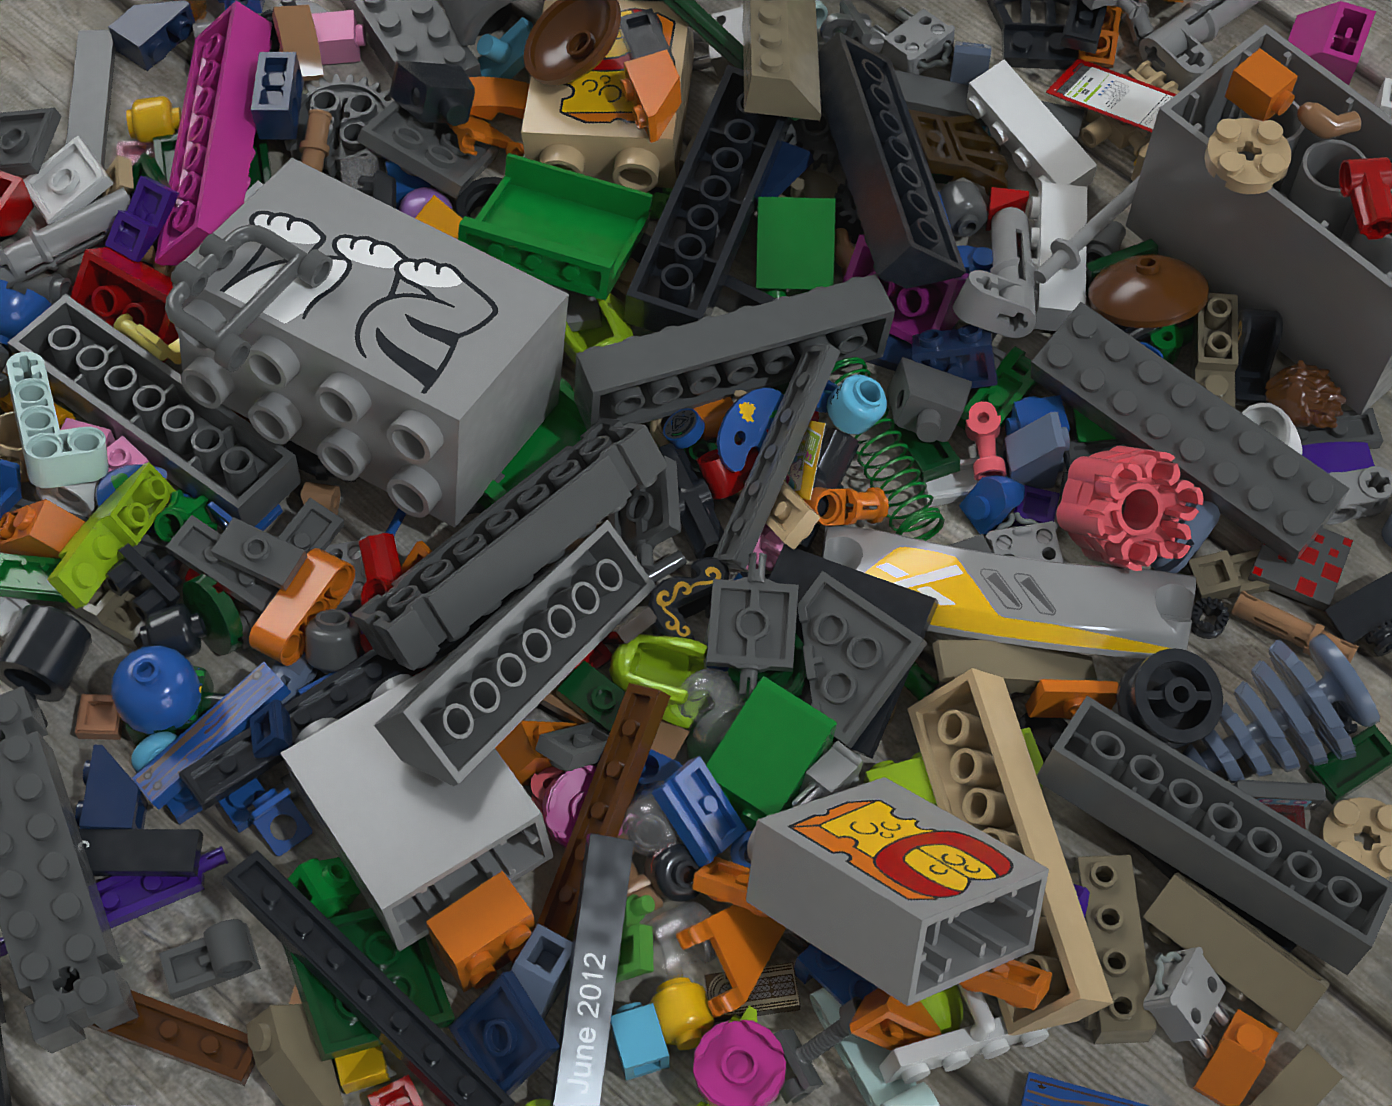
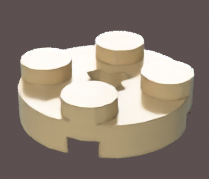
M1228 118L1221 120L1217 124L1216 130L1210 136L1204 160L1210 175L1215 178L1217 174L1226 181V188L1242 194H1260L1272 189L1274 183L1284 178L1291 161V148L1287 139L1282 135V126L1275 121ZM1246 151L1254 154V160H1246V156L1239 154V152Z
M1366 797L1351 798L1338 802L1321 825L1319 838L1389 880L1392 877V805H1386L1381 801ZM1364 832L1369 834L1375 843L1372 844L1370 850L1363 849L1362 842L1355 841L1354 836H1359Z

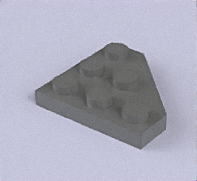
M822 571L797 605L799 621L802 623L803 651L807 679L810 682L811 706L837 722L834 737L851 749L927 643L923 638Z

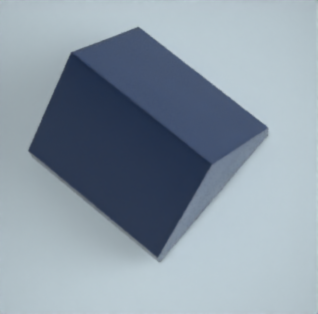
M274 699L250 718L252 748L255 758L279 756L281 752L293 746L290 714L280 700Z

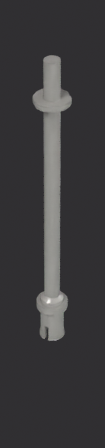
M1139 176L1071 239L1057 238L1051 243L1050 250L1052 256L1034 272L1035 279L1039 283H1046L1062 267L1073 270L1080 264L1079 251L1132 203Z

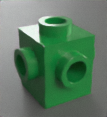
M339 857L319 860L318 858L310 859L299 864L288 878L327 919L348 914L350 910L349 905L361 893Z

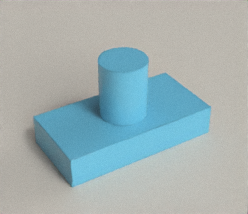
M522 17L500 39L490 34H485L479 39L477 51L482 55L478 59L481 77L512 79L525 67L524 49L527 38L533 28L532 22Z

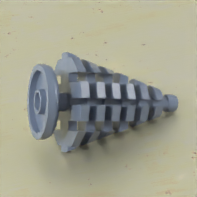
M1318 634L1309 643L1310 654L1322 676L1317 682L1295 653L1284 642L1277 639L1269 648V655L1276 672L1282 680L1261 660L1251 670L1253 680L1259 692L1265 698L1270 712L1248 683L1242 681L1234 690V695L1250 724L1245 726L1238 714L1234 713L1226 702L1223 705L1219 721L1228 737L1222 740L1213 729L1207 736L1201 739L1207 750L1199 754L1193 745L1190 744L1182 754L1212 773L1221 770L1230 783H1236L1238 780H1245L1236 762L1241 757L1258 778L1273 774L1265 755L1259 748L1262 744L1285 772L1300 769L1301 766L1296 754L1285 739L1286 736L1283 732L1286 733L1301 755L1313 766L1328 763L1327 754L1317 736L1338 759L1345 760L1356 757L1351 737L1343 728L1344 724L1331 705L1336 701L1341 704L1345 711L1359 725L1364 727H1371L1380 722V715L1357 672L1334 642L1325 634Z

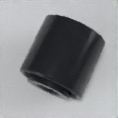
M38 604L26 605L20 611L0 649V680L12 689L23 686L27 692L33 693L37 700L47 702L60 701L64 698L92 643L90 632L75 617L63 610Z

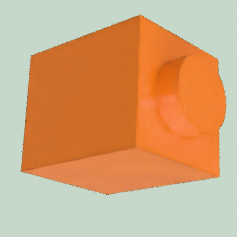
M1259 48L1233 70L1225 98L1252 118L1266 121L1274 114L1282 115L1290 107L1295 98L1292 91L1298 75Z

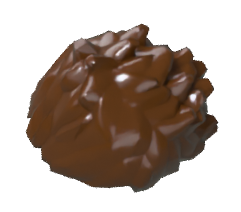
M1302 360L1277 372L1266 382L1265 400L1281 408L1290 417L1295 427L1304 428L1311 425L1323 429L1326 427L1336 428L1338 424L1335 417L1343 415L1341 405L1347 402L1346 398L1341 395V388L1336 387L1334 382L1331 381V377L1327 375L1330 372L1329 369H1319L1316 365L1305 364Z

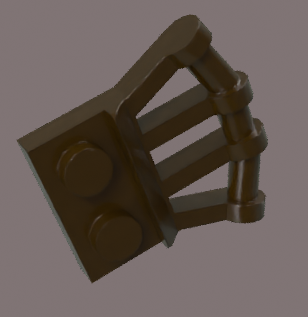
M908 109L931 174L946 175L949 182L961 178L967 179L985 187L988 196H990L992 187L1008 189V181L1005 178V173L1009 168L1006 158L1000 155L1001 147L999 143L982 128L983 122L980 118L977 119L973 115L946 117Z

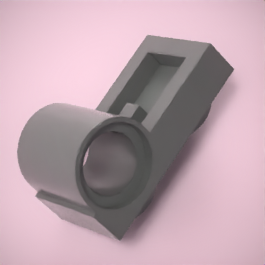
M239 919L218 922L204 931L203 938L159 953L168 990L173 1000L261 969L247 923H243Z

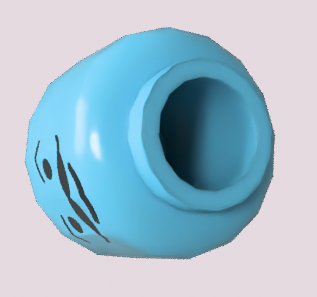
M855 374L847 377L831 393L826 407L828 416L837 428L848 434L859 435L868 431L886 412L887 400L883 388L876 380L865 375Z

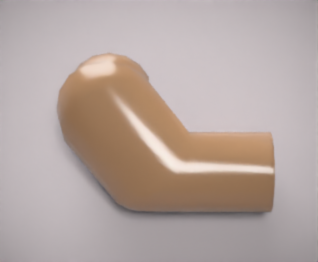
M1306 102L1299 107L1297 117L1301 124L1321 139H1330L1357 132L1361 128V118L1356 111L1336 115L1319 103Z

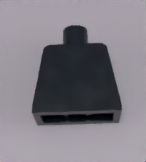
M396 61L389 96L415 118L423 122L449 123L452 126L468 122L475 88L460 65Z

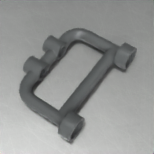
M260 225L238 227L223 239L212 233L203 240L200 246L199 254L204 258L196 266L187 261H182L174 269L171 275V282L175 286L166 297L165 311L168 319L177 328L215 352V363L229 372H235L244 364L251 349L250 343L239 337L243 331L297 277L312 287L320 286L330 274L333 260L317 249L306 253L270 229ZM258 242L287 260L288 262L218 332L183 310V303L191 295H199L206 287L208 278L219 267L222 269L226 268L234 259L236 250L244 243Z

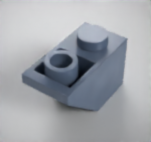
M1050 412L1004 438L1000 457L1005 461L1006 477L1030 487L1039 489L1054 488L1058 472L1063 471L1064 451H1069L1070 447L1067 427H1061L1058 412Z
M538 924L515 960L511 971L514 972L544 1020L567 983L572 942Z

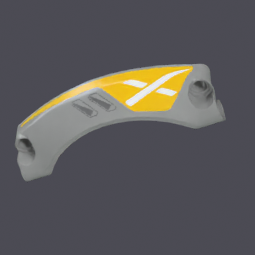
M844 525L826 526L822 558L938 600L939 604L927 631L1020 646L1139 659L1148 658L1165 649L1177 648L1187 650L1196 591L1195 576L1143 568L1142 571H1133L1114 566L1072 564L1007 556L943 545L891 532Z

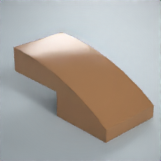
M310 6L273 7L272 19L280 43L279 52H296L303 80H319V78L323 77V67Z

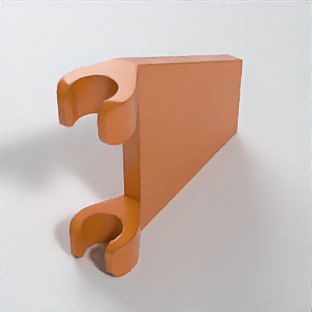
M470 114L468 122L458 126H452L447 123L457 134L459 148L463 153L477 156L478 152L475 151L474 145L475 141L504 148L506 156L508 153L521 157L525 154L522 143L514 142L480 117Z
M733 904L676 933L677 940L683 950L709 939L731 984V989L708 1000V1006L714 1017L732 1012L746 1003L785 931V926L769 916H757L752 914L749 909Z

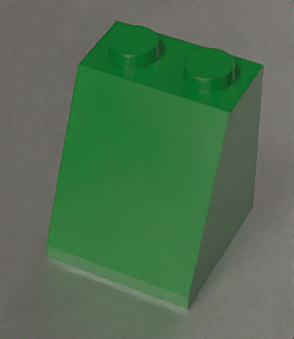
M758 197L756 289L774 298L806 293L820 286L829 287L834 285L835 198Z
M764 676L758 682L706 765L745 827L751 831L755 828L758 819L793 808L792 802L798 797L806 771L831 749L837 725L836 721Z

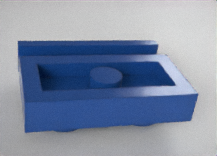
M700 756L686 762L666 779L662 786L651 792L699 867L710 864L717 854L722 853L747 830Z

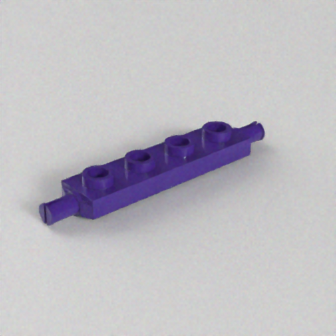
M219 846V848L200 856L197 877L112 876L97 882V888L110 928L205 890L204 873L221 865L228 864L223 847ZM1 937L0 957H3L8 952L4 939Z

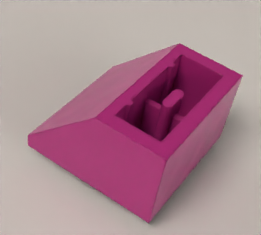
M1339 1L1299 14L1295 19L1288 41L1349 86L1376 11Z

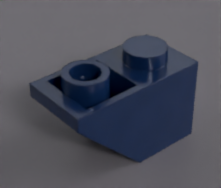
M180 0L133 5L108 28L116 51L148 71L157 62L163 60L181 41L191 35L195 20L190 3Z
M94 745L91 760H86L83 768V782L86 789L84 800H79L76 806L75 819L80 829H144L148 802L140 788L103 745Z

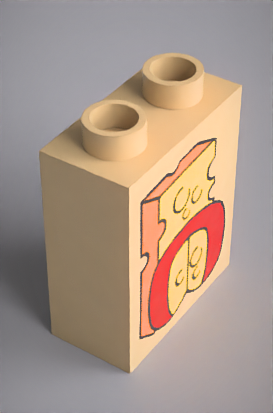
M545 0L542 14L557 0ZM617 0L621 8V17L646 9H653L675 59L676 70L680 77L681 105L659 140L650 143L645 129L639 130L636 126L632 107H635L633 101L626 102L623 96L620 80L625 79L624 62L630 61L631 57L620 32H618L616 41L609 53L585 76L570 83L560 85H545L531 76L521 130L525 158L642 192H649L654 188H674L679 176V159L682 153L694 61L693 29L663 1Z

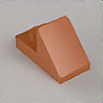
M1237 1009L1215 1047L1214 1054L1209 1058L1193 1089L1220 1106H1240L1266 1063L1265 1058L1279 1033Z

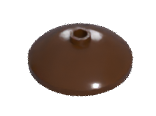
M557 0L540 16L527 38L524 49V64L529 74L542 84L560 85L575 81L592 71L606 57L616 41L621 22L619 2L617 0Z
M1140 255L1118 261L1101 271L1089 286V303L1095 312L1114 324L1134 328L1164 327L1185 321L1203 309L1208 300V282L1196 268L1179 259L1161 255Z

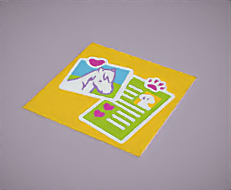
M810 421L784 480L802 499L811 500L826 423Z

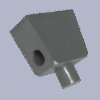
M902 357L887 387L894 423L898 427L915 432L918 438L924 442H934L936 440L948 442L964 411L972 381Z

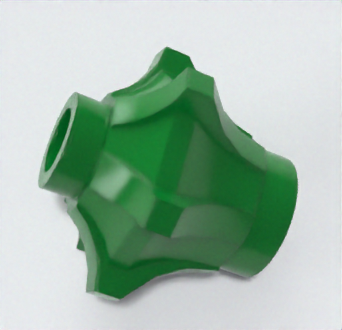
M181 490L172 492L169 505L155 519L154 525L157 535L163 541L170 542L191 515L217 531L218 524L210 520L206 509L209 499L204 495L199 496L197 499L186 497Z

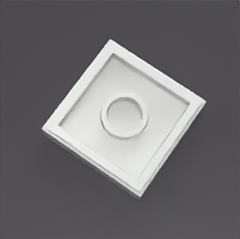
M76 136L44 162L39 174H30L23 180L32 201L48 225L89 205L114 184L86 143L79 136Z

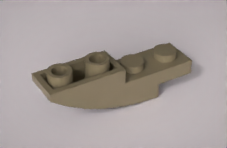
M1208 293L1207 303L1202 310L1194 315L1190 378L1235 408V371L1238 366V295Z

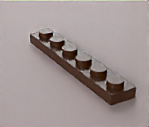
M631 683L628 684L537 925L540 924L571 942L573 941L587 835L597 834L618 837L671 697L661 690Z

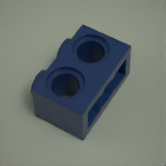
M259 52L251 104V113L259 139L297 138L304 80L296 52Z

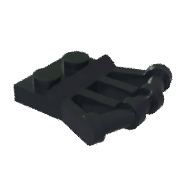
M987 0L989 8L1002 31V60L1005 59L1011 67L1067 70L1076 61L1075 49L1060 46L1065 24H1056L1055 2L1070 7L1071 0H1033L1044 1L1045 24L1031 23V0H1020V22H1013L1004 4L1019 0Z

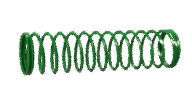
M848 357L835 363L832 370L834 372L848 364H862V369L852 370L839 377L834 382L836 385L854 373L859 372L857 375H865L867 373V377H870L871 372L867 370L866 362L858 357ZM886 407L885 414L872 427L885 421H890L892 423L891 427L872 439L858 440V444L865 445L860 452H856L858 454L857 462L860 466L864 467V475L867 479H870V488L874 487V481H885L880 486L883 489L898 476L909 472L917 473V476L906 485L884 491L885 494L892 493L888 497L889 503L895 495L911 486H924L918 494L907 500L889 503V507H899L892 515L887 514L886 517L890 518L889 527L896 531L895 534L902 535L904 532L919 530L939 518V522L931 530L914 537L927 541L942 529L945 519L938 508L929 507L934 497L923 494L927 484L917 481L921 472L919 469L911 468L915 460L913 457L904 456L908 446L898 443L902 434L900 431L892 430L895 426L894 419L886 418L889 413V408ZM889 434L898 435V438L891 445L879 451L863 453L872 442ZM894 447H904V451L898 457L883 464L869 465L881 453ZM861 456H872L866 464L861 461ZM903 459L911 461L905 469L896 474L875 478L890 464ZM867 468H879L873 477H870L867 473ZM921 498L930 499L924 507L913 513L895 516L903 507ZM893 519H905L898 528H895L892 524ZM930 519L919 526L910 528L918 522Z

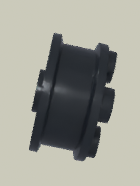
M1165 649L1135 663L1124 673L1117 690V709L1119 716L1173 749H1177L1202 739L1215 728L1223 710V692L1216 673L1200 656L1183 649Z

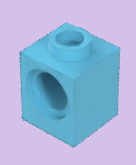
M634 1002L616 1010L617 1014L611 1016L610 1028L625 1080L670 1068L669 1053L654 1004L643 1006L641 1002Z

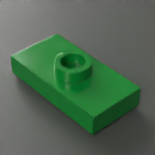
M0 553V596L67 603V600L47 581L62 559Z

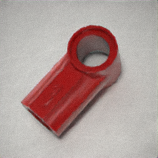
M1388 157L1343 160L1339 169L1340 191L1344 198H1351L1359 232L1367 236L1368 240L1382 239L1384 236L1392 233L1391 161Z
M743 440L738 441L736 444L740 445ZM752 447L750 449L745 466L739 472H731L722 464L717 449L709 451L698 458L697 463L713 499H723L732 496L744 488L743 481L748 479L759 454L757 448Z
M381 533L367 536L359 541L367 580L361 591L362 606L377 594L383 596L393 588L391 583L402 575L394 534Z

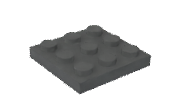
M393 101L361 129L357 138V142L366 146L372 154L378 157H385L399 165L405 173L411 176H418L432 184L440 193L451 195L454 198H457L496 159L500 147L475 141L474 148L478 152L477 156L463 153L459 148L457 134L447 123L420 121L396 101Z

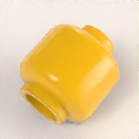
M165 96L136 99L133 102L132 109L126 110L127 126L131 139H137L140 145L149 147L154 146L153 137L177 134L182 114L180 107L173 108L171 101Z
M687 977L674 978L660 984L656 989L657 993L652 997L649 1004H654L665 1043L677 1045L679 1050H689L697 1047L703 1035L710 1031L714 1025V1018L707 1003L708 998L704 987L691 982Z

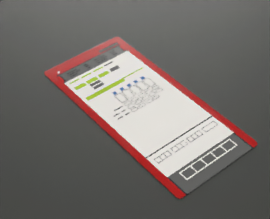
M1077 59L1046 91L1047 94L1150 133L1153 131L1159 108L1177 95L1082 59Z

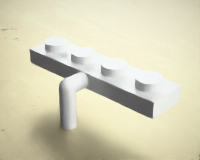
M959 984L958 986L975 1023L972 1026L893 1049L879 1065L886 1084L903 1079L905 1084H910L927 1077L931 1073L930 1070L943 1066L946 1072L953 1071L966 1065L971 1061V1057L983 1054L985 1059H991L1007 1052L1010 1049V1045L1022 1042L1024 1047L1036 1045L1049 1037L1047 1031L1050 1028L1015 1036L1008 1035L1003 1016L994 1019L983 993L968 991Z

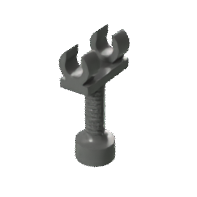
M855 996L839 1008L840 1020L833 1023V1025L823 1030L804 1045L801 1044L793 1029L779 1030L774 1034L781 1043L784 1056L796 1075L786 1081L780 1090V1094L786 1104L791 1101L794 1104L807 1097L813 1090L824 1085L812 1061L852 1034L849 1024L863 999ZM852 1034V1035L855 1036L856 1038L861 1039V1037Z

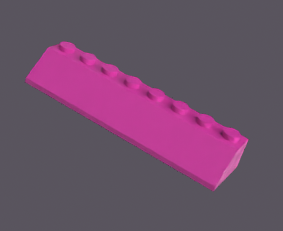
M237 1L195 38L169 180L170 187L179 192V195L159 235L155 263L159 265H178L202 244L208 235L216 231L244 204L245 194L251 182V178L248 175L250 163L255 155L253 143L257 133L251 113V104L259 52H269L272 47V40L270 39L272 23Z

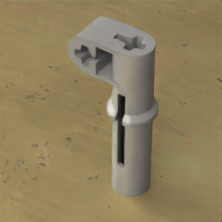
M1262 0L1190 1L1183 7L1182 13L1141 40L1139 44L1140 56L1143 61L1149 60L1156 72L1163 71L1167 75L1166 84L1170 81H1175L1178 84L1177 90L1182 91L1212 67V55L1201 42L1207 43L1212 41L1217 36L1218 30Z
M122 187L38 231L33 227L30 229L28 236L4 248L0 245V280L8 281L6 288L10 289L16 282H24L48 269L56 271L59 269L57 264L106 240L118 210L127 211L131 199L125 189Z
M1008 207L999 210L992 217L993 267L990 273L982 270L970 272L953 304V310L961 320L970 325L1006 337L1020 338L1030 334L1036 325L1034 288L1037 284L1034 275L1036 268L1032 264L1028 217L1022 210Z

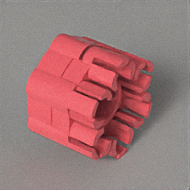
M1116 446L1109 451L1098 452L1091 456H1082L1072 462L1068 470V480L1063 489L1062 500L1057 508L1056 517L1059 526L1068 532L1071 539L1081 548L1083 554L1088 559L1133 571H1142V566L1148 567L1157 557L1180 559L1188 553L1191 546L1177 543L1175 538L1191 539V529L1187 524L1178 523L1179 519L1191 521L1196 517L1199 511L1194 507L1185 505L1186 502L1203 505V493L1199 487H1194L1193 483L1179 479L1180 469L1177 463H1171L1175 458L1172 454L1141 448ZM1126 498V506L1122 514V504Z

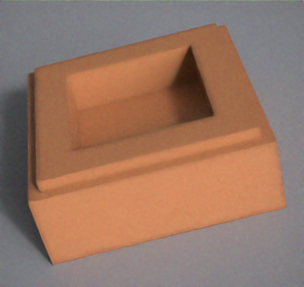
M81 694L75 734L78 739L121 740L124 721L118 714L112 700V695Z

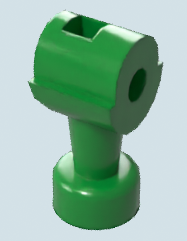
M1194 316L1188 319L1187 325L1181 327L1175 324L1164 326L1162 330L1150 336L1148 344L1158 349L1163 354V359L1171 365L1177 361L1181 348L1192 341Z

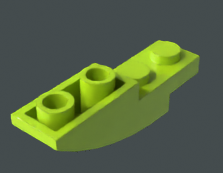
M150 462L143 464L100 505L70 539L58 555L62 560L48 577L47 581L75 609L86 606L106 579L105 574L118 562V550L128 543L132 547L138 545L154 523L157 515L171 499V493L176 490Z

